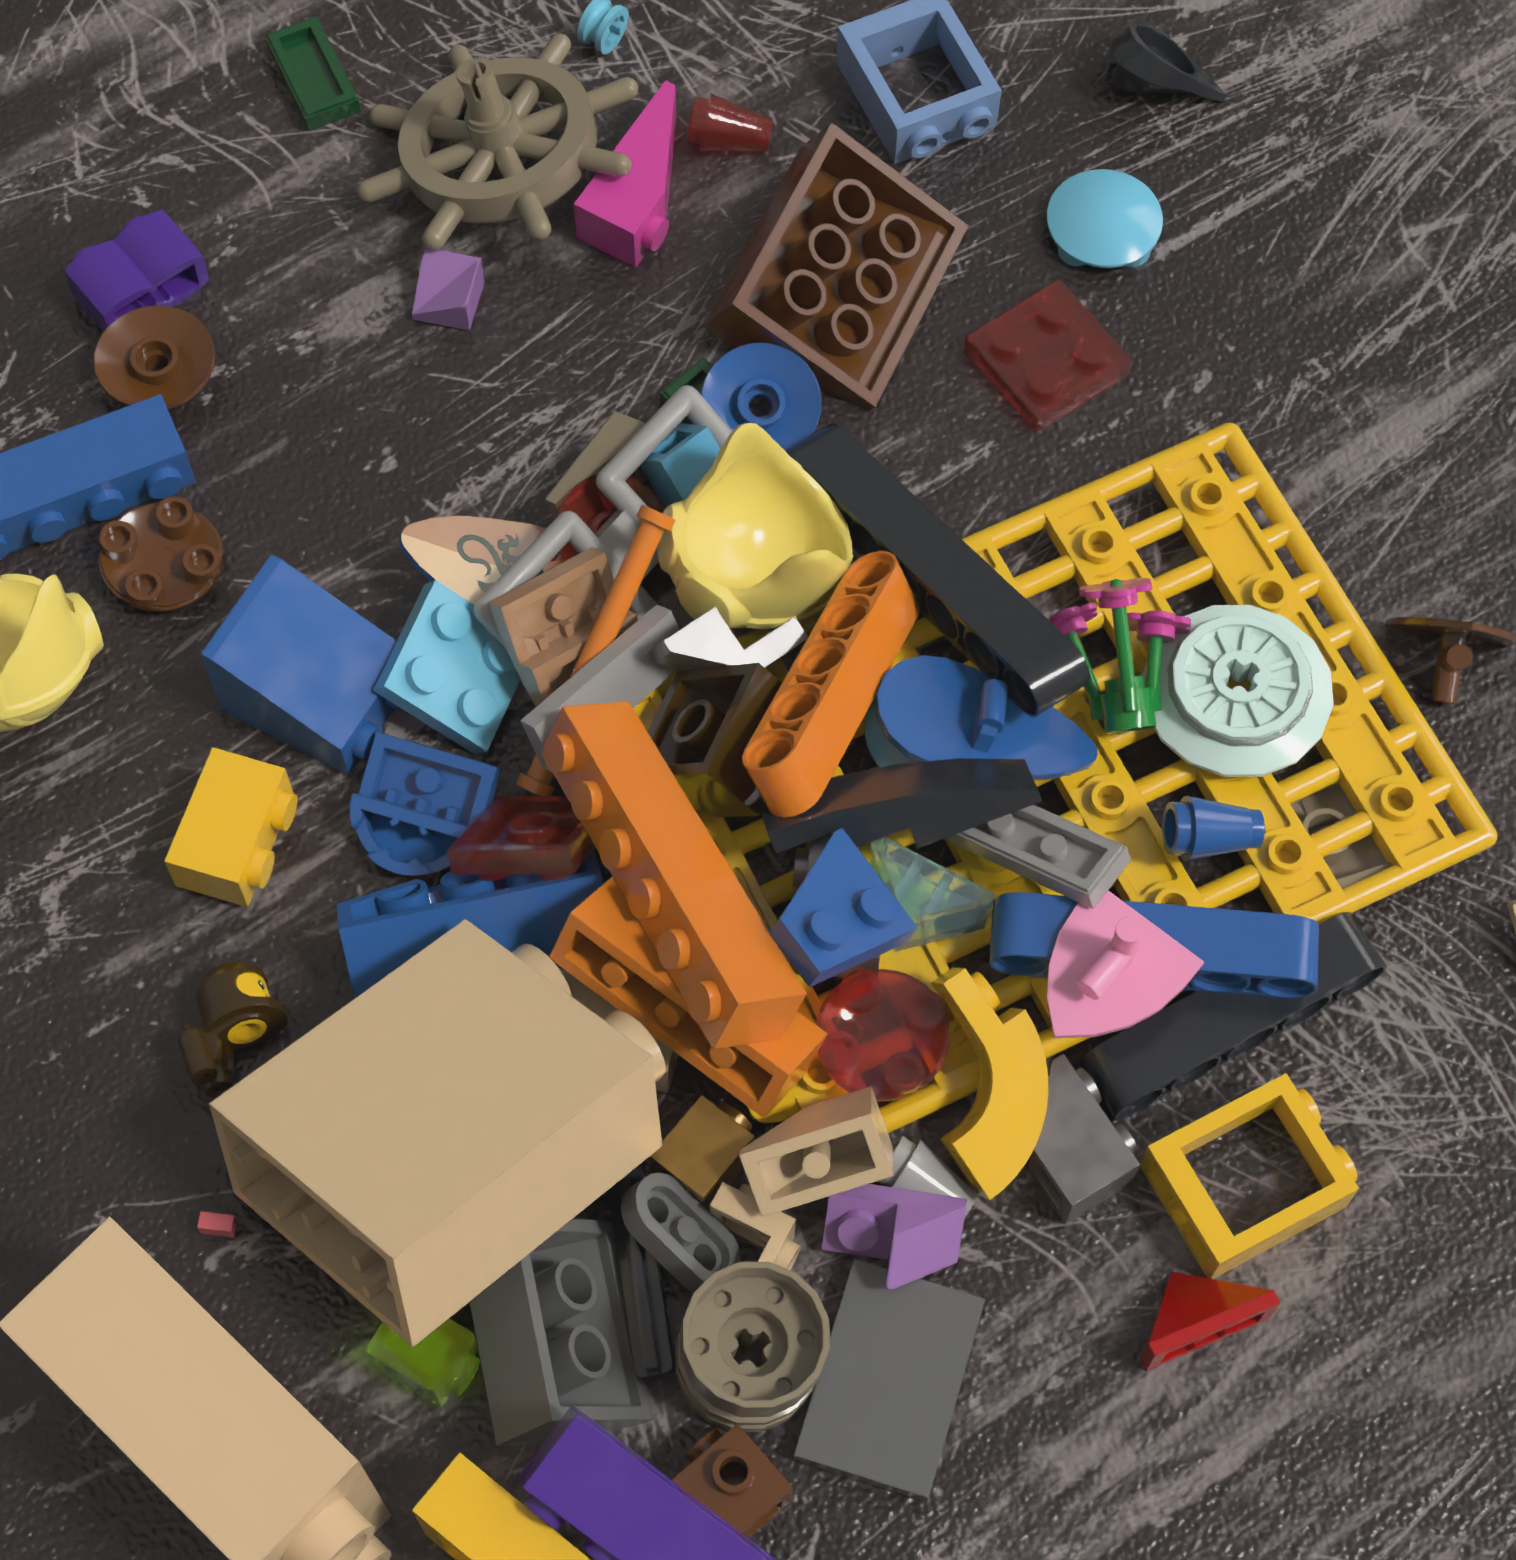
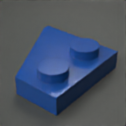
M841 828L833 833L821 851L816 862L773 927L770 935L808 987H811L907 943L918 927L850 837Z

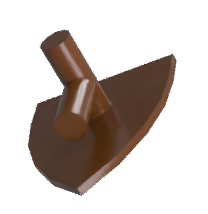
M1397 617L1387 619L1385 627L1441 636L1430 701L1440 703H1456L1461 669L1467 668L1473 658L1471 650L1465 645L1466 640L1503 646L1516 644L1515 634L1474 622Z

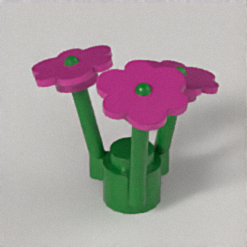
M1150 578L1114 579L1101 584L1087 585L1079 588L1080 596H1085V599L1098 598L1099 608H1112L1120 678L1104 682L1106 694H1102L1078 637L1088 630L1086 622L1098 615L1095 603L1063 609L1048 619L1074 643L1088 665L1090 682L1084 686V689L1089 699L1092 721L1104 720L1105 734L1132 732L1157 726L1155 712L1162 711L1159 690L1162 644L1173 642L1175 634L1190 633L1191 619L1188 617L1175 616L1173 613L1166 611L1127 613L1126 606L1138 603L1137 592L1153 589ZM1129 631H1136L1137 639L1148 643L1145 688L1143 676H1134Z

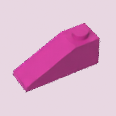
M665 80L613 150L614 152L623 153L630 158L632 163L631 171L622 177L596 173L574 203L576 238L635 268L648 250L656 251L660 247L669 228L667 211L677 121L676 85Z

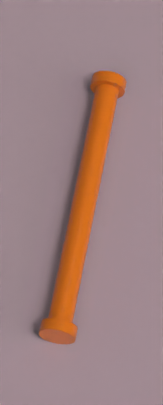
M640 506L636 517L642 520L571 677L616 639L665 530L672 531L676 522L675 519L647 506ZM535 755L527 774L520 772L516 785L534 794L551 799L555 787L550 785L554 774L543 768L537 755Z

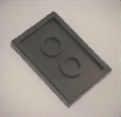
M854 1259L831 1332L830 1350L816 1382L793 1460L928 1502L986 1299L923 1279H917L898 1288L888 1290L885 1289L887 1268Z

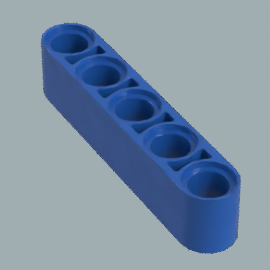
M1012 892L997 896L993 900L990 967L1004 974L1048 978V966L1059 931L1079 902L1062 895ZM1123 901L1204 961V965L1183 990L1275 998H1302L1313 995L1318 991L1319 924L1313 919L1290 914Z

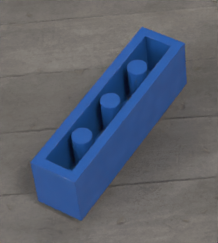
M161 394L0 453V560L12 551L36 542L45 543L56 540L68 530L95 520L104 521L120 515L124 509L151 499L171 497L183 487L196 483L186 451Z

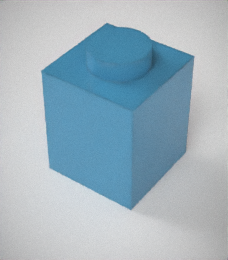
M680 423L640 465V468L665 509L667 506L685 500L697 483L712 466L720 451V447L707 426Z

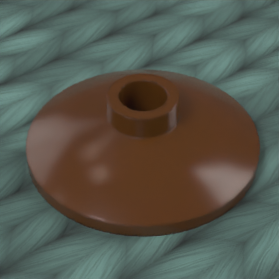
M164 305L141 307L117 318L102 333L94 352V368L101 387L113 400L125 407L159 394L162 395L167 409L177 407L192 399L203 389L211 377L215 365L214 344L204 324L185 310ZM158 365L166 366L165 368L159 371H150L153 367Z

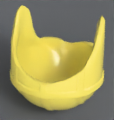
M744 423L732 430L712 466L697 483L685 500L667 506L663 514L675 519L676 522L671 532L664 531L657 546L660 567L670 575L676 586L680 604L686 612L696 620L716 607L730 629H775L793 617H796L799 623L813 618L826 607L844 573L851 565L854 556L852 555V541L848 525L835 502L802 469V465L791 458L763 428L754 423Z
M3 574L0 576V732L30 726L50 716L76 689L86 673L91 660L103 649L104 644L100 628L90 605L77 593H65L60 580L55 574L49 576L44 581L34 576L23 574Z

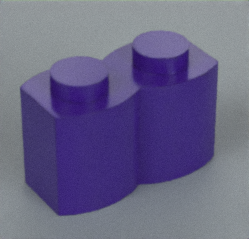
M164 210L131 219L114 240L82 249L64 269L71 294L103 332L117 318L132 310L154 305L174 307L198 292L209 281L204 256Z

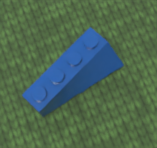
M582 827L566 832L567 845L545 852L540 851V846L536 842L511 849L513 859L497 867L489 869L488 867L479 866L475 861L453 867L450 872L441 878L440 884L428 888L425 881L415 879L338 903L339 933L354 997H358L465 919L510 952H513L522 944H530L539 948L549 957L569 914L603 885L601 871L586 829Z

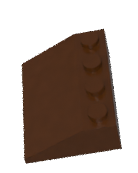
M831 122L798 150L702 327L732 349L752 343H769L784 347L805 361L814 373L821 391L870 411L876 407L969 225Z

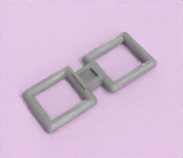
M689 385L680 387L598 473L596 477L597 487L617 510L595 534L576 513L572 511L560 513L475 603V617L505 649L506 647L488 602L535 578L567 542L579 554L591 547L605 552L613 579H615L642 520L636 517L641 505L647 506L626 483V480L686 416L694 425L707 426L720 449L722 448L732 430L694 387ZM657 548L644 577L659 562ZM640 585L629 609L636 613L639 620L658 603Z

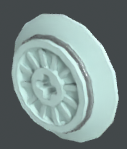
M1212 605L1184 616L1191 619L1190 632L1188 634H1175L1173 642L1162 644L1159 686L1162 711L1155 712L1157 726L1154 727L1159 739L1189 765L1223 777H1263L1297 763L1321 739L1334 705L1331 671L1314 640L1286 617L1252 605ZM1146 663V666H1145L1144 671H1143V673H1142L1143 681H1144V688H1145V681H1146V667H1147V663ZM1231 676L1238 683L1246 679L1251 682L1249 692L1241 686L1234 687L1233 689L1227 687L1229 677Z

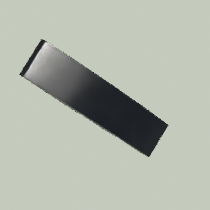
M955 758L895 764L831 777L816 804L806 812L793 817H777L769 811L763 799L759 800L766 830L776 854L843 828L856 847L910 828L917 848H921L1042 802L1025 759Z

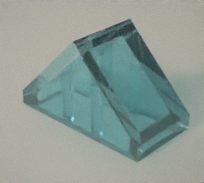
M886 837L871 842L869 864L918 927L907 943L894 948L895 952L985 928L991 916L995 893Z

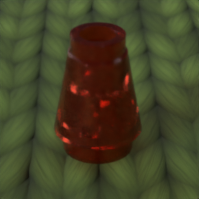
M710 93L709 98L695 96L686 142L699 144V151L758 150L767 152L773 118L762 116L761 113Z

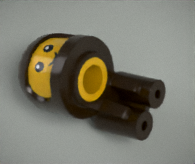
M237 960L223 962L211 968L202 977L198 985L196 1000L203 1026L200 1028L186 1024L183 1026V1031L178 1038L179 1048L192 1083L202 1085L205 1095L210 1098H217L232 1087L229 1074L233 1072V1051L254 1046L272 1038L283 1030L288 1022L281 1003L271 998L269 994L268 980L264 972L251 962Z

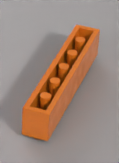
M629 701L562 706L541 752L546 766L560 784L571 803L575 816L582 822L600 854L602 863L609 869L628 902L631 913L641 924L657 952L661 965L670 974L688 1006L691 1017L699 1024L712 1049L781 1039L807 993Z

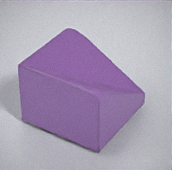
M426 248L419 271L412 311L413 320L470 331L485 283L481 258L442 250L431 251Z

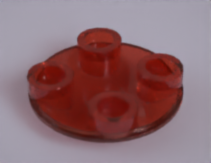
M859 969L850 972L826 997L816 1020V1025L828 1033L817 1052L825 1071L832 1080L849 1093L871 1086L876 1101L897 1100L921 1090L939 1072L947 1055L949 1025L942 999L924 983L903 972L887 969H878V971Z

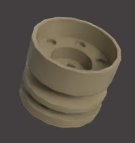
M738 1262L714 1272L693 1293L675 1345V1377L686 1402L707 1422L726 1430H730L738 1423L745 1432H763L788 1421L807 1401L813 1386L821 1374L830 1350L829 1318L818 1293L796 1272L771 1262ZM739 1344L746 1351L752 1350L756 1346L762 1351L757 1368L750 1360L743 1361L740 1364L734 1360Z

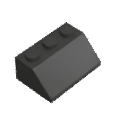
M571 1219L470 1301L497 1446L542 1445L572 1404L608 1432L654 1420L646 1379H640L635 1374L613 1221Z

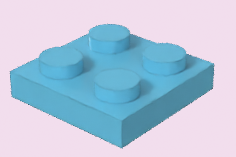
M434 580L423 586L373 691L474 755H478L488 751L521 679L508 651L475 617V605L437 580Z

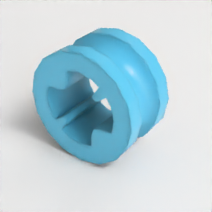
M592 0L580 19L577 30L578 40L585 45L595 42V49L602 54L610 53L624 35L628 24L629 11L622 5L611 7L610 0Z

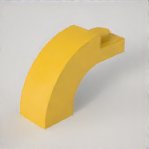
M952 967L932 981L931 984L973 1046L979 1067V1084L976 1098L968 1114L958 1126L941 1137L940 1140L971 1187L979 1192V1196L991 1200L1018 1175L1028 1161L1042 1131L1048 1102L1046 1057L1037 1030L1025 1009L1010 1008L1000 1016H997L993 1009L1000 1005V1001L983 975L977 971L970 976L966 968Z

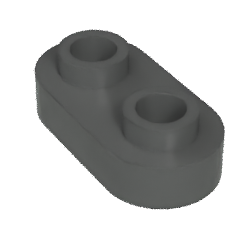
M653 1173L630 1186L624 1193L621 1201V1214L627 1230L671 1275L691 1292H695L714 1272L741 1262L740 1249L734 1236L674 1177L664 1173Z

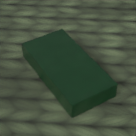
M317 16L264 35L267 49L308 132L361 112L359 99Z

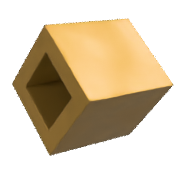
M701 1095L662 1141V1147L650 1156L651 1173H664L674 1177L709 1210L710 1204L722 1182L730 1185L744 1167L739 1152L755 1139V1136L750 1133L752 1125L742 1113L730 1104L721 1102L717 1107Z

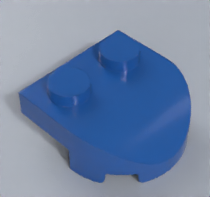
M376 732L359 793H352L350 821L352 828L356 829L361 843L369 853L367 856L377 865L388 871L409 876L428 875L444 871L465 859L479 843L486 826L502 767L389 734Z

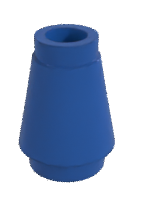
M1184 796L1180 802H1169L1165 807L1162 822L1163 843L1168 854L1180 855L1184 861L1243 851L1248 848L1258 849L1264 841V817L1259 809H1248L1246 807Z

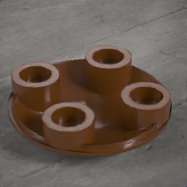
M171 496L163 499L160 503H152L134 508L116 521L106 524L100 531L98 562L101 576L109 590L121 601L132 607L156 612L180 609L203 597L213 587L220 575L223 565V546L220 536L212 523L202 514L193 510L188 500L181 497Z

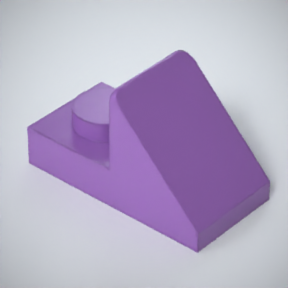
M866 1184L831 1195L828 1200L822 1250L889 1260L885 1289L898 1288L957 1263L967 1199L874 1184Z

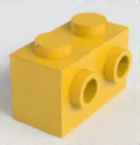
M212 747L164 861L175 886L245 907L249 906L256 887L263 889L271 876L275 860L274 852L271 850L279 830L286 832L290 828L296 813L298 798L293 793L285 768Z

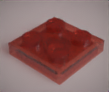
M1060 279L966 336L964 348L1036 432L1130 374L1133 362Z
M566 796L496 797L453 843L447 852L452 874H477L478 878L482 880H498L512 874H537L543 880H558L574 874L596 847L582 822L575 816L571 803Z

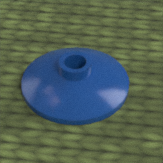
M769 343L743 345L722 356L709 371L701 395L731 430L744 423L757 424L784 450L789 449L814 433L822 406L818 381L805 361L792 351ZM755 399H763L770 405L771 412L765 417H756L750 412L749 404Z

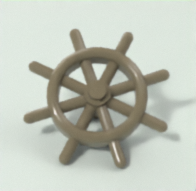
M562 33L555 34L550 38L537 59L511 57L489 60L479 57L478 63L475 64L474 58H472L465 46L454 45L448 52V59L454 73L443 78L428 89L410 110L384 104H377L371 108L369 116L373 125L400 131L398 151L402 165L362 181L357 187L358 196L363 202L370 203L411 187L421 202L436 212V215L422 236L424 246L431 251L439 250L445 245L459 221L487 224L522 218L530 236L536 240H544L551 233V224L543 208L554 203L572 189L586 170L617 177L625 176L631 171L632 163L627 155L596 148L597 127L594 115L632 100L638 94V84L633 78L625 77L586 92L574 75L560 67L571 48L570 39ZM538 100L553 105L529 115ZM465 114L464 121L458 120V118ZM566 126L560 140L541 137V135ZM437 139L457 143L431 153ZM527 158L540 160L527 170L523 166ZM468 165L458 180L443 175ZM490 174L503 177L500 180L485 182Z

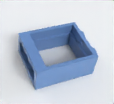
M909 0L838 26L836 63L894 164L913 157H926L935 152L939 147L963 138L979 137L990 128L997 126L1002 90L948 0ZM940 45L966 91L904 114L878 67Z

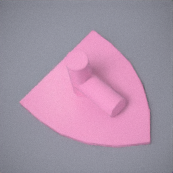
M1110 891L1106 892L1094 909L1078 903L1059 931L1048 966L1047 1005L1054 1038L1096 1037L1129 1028L1162 1010L1176 997L1204 965V961Z

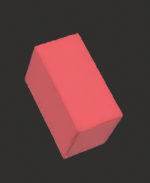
M200 1211L197 1228L201 1234L235 1238L238 1221L234 1215Z

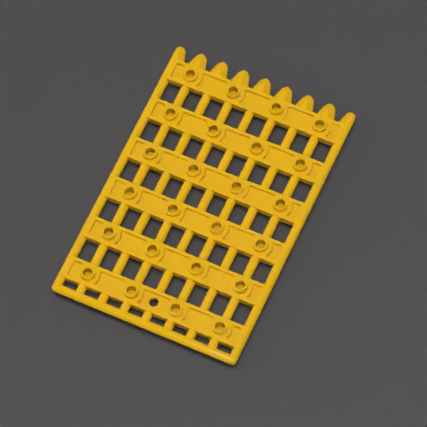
M1229 422L1219 425L962 538L967 545L1026 599L1072 578L1076 580L1079 587L1101 584L1114 579L1150 578L1153 589L1137 592L1138 603L1126 606L1127 613L1166 611L1174 614L1166 599L1212 579L1228 605H1252L1284 616L1314 640L1331 671L1334 705L1322 737L1315 744L1324 761L1279 782H1276L1272 773L1263 777H1223L1189 765L1183 759L1133 781L1116 751L1156 733L1154 727L1132 732L1105 734V728L1102 729L1098 720L1092 721L1090 707L1086 702L1088 697L1084 687L1053 706L1076 723L1093 740L1098 754L1096 760L1088 769L1069 776L1034 780L1038 787L1049 781H1054L1070 811L1059 815L1060 817L1127 847L1131 861L1110 887H1115L1122 901L1216 908L1259 888L1274 913L1304 916L1321 924L1340 913L1350 912L1352 914L1472 857L1496 843V829L1243 432L1236 424ZM1225 450L1241 477L1230 481L1214 454ZM1152 482L1169 509L1122 529L1107 501ZM1255 498L1272 525L1261 530L1244 502ZM1045 529L1061 557L1013 577L998 549ZM1182 530L1199 558L1152 578L1136 550ZM1284 546L1303 573L1293 579L1275 553V550ZM1315 595L1334 622L1333 625L1324 629L1306 602L1307 599ZM1098 598L1087 599L1089 603H1095L1098 615L1086 622L1088 630L1078 637L1081 638L1104 627L1116 647L1112 608H1099ZM823 610L813 618L799 623L806 634L813 630ZM925 617L915 621L890 669L902 660L919 656L915 648L944 635ZM755 629L736 639L745 650L775 629ZM1129 631L1134 676H1142L1147 663L1148 643L1138 640L1136 631ZM1348 645L1366 675L1355 679L1337 650ZM781 658L765 667L783 683L788 671ZM1118 658L1092 669L1101 692L1106 691L1105 681L1120 678ZM970 660L962 663L978 669ZM677 671L633 708L647 732L663 701L662 697H665ZM1230 676L1227 687L1233 689L1234 687L1241 686L1248 691L1251 682L1246 679L1238 683ZM1378 696L1382 698L1399 725L1387 731L1369 702ZM867 712L852 740L865 735ZM1413 747L1432 778L1420 783L1401 752ZM839 765L832 777L844 775ZM1194 781L1206 800L1246 807L1248 809H1259L1263 814L1265 823V835L1262 846L1258 849L1248 848L1247 850L1237 851L1245 866L1198 888L1194 886L1178 858L1180 855H1170L1166 852L1162 829L1147 806V803ZM1338 782L1355 809L1356 814L1309 835L1290 804ZM1446 800L1465 831L1454 836L1435 807V804ZM695 809L767 929H773L778 920L772 908L791 900L798 888L793 887L794 870L759 886L744 857V854L771 842L764 819L761 818L731 832L724 817H715ZM910 828L857 847L918 928L907 943L880 955L877 980L854 978L818 996L812 986L808 987L783 953L807 993L797 1011L828 1033L804 1076L765 1118H762L747 1106L749 1116L759 1123L785 1121L807 1106L864 1089L865 1087L859 1075L912 1050L915 1051L932 1084L879 1108L888 1133L977 1092L979 1067L976 1053L968 1037L931 982L949 970L947 964L990 944L993 900L997 896L1012 892L1062 894L948 841L946 843L957 863L904 886L888 855L915 843ZM1371 835L1387 863L1391 862L1392 866L1342 889L1323 857ZM810 841L804 843L806 848L809 849ZM970 885L987 917L934 941L917 909ZM1010 975L991 984L990 986L1000 1001V1005L993 1009L994 1012L1031 995L1049 1027L1038 1033L1046 1058L1091 1038H1054L1047 1005L1048 978ZM1182 990L1177 996H1179V995H1181V994H1183V993H1185V992H1187V991H1189V990ZM884 994L901 1027L846 1052L829 1019Z

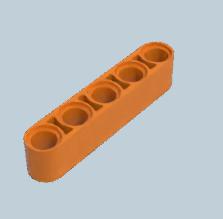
M877 551L869 553L857 559L846 570L744 749L742 755L743 765L769 811L777 817L786 818L806 812L819 800L871 705L885 673L892 666L919 615L920 607L895 555L890 552Z

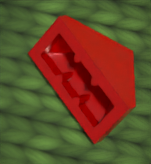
M1172 1271L1140 1360L1146 1371L1154 1369L1269 1320L1279 1306L1280 1301L1274 1290Z

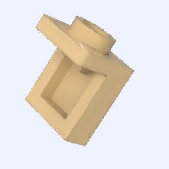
M722 1182L710 1204V1213L733 1236L763 1251L758 1262H771L791 1270L801 1249V1245L793 1242L796 1219L781 1211L762 1217L750 1185L742 1184L738 1190Z

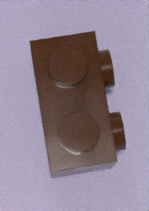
M738 1423L724 1435L715 1428L702 1437L685 1456L691 1464L672 1479L749 1539L792 1502L793 1487Z

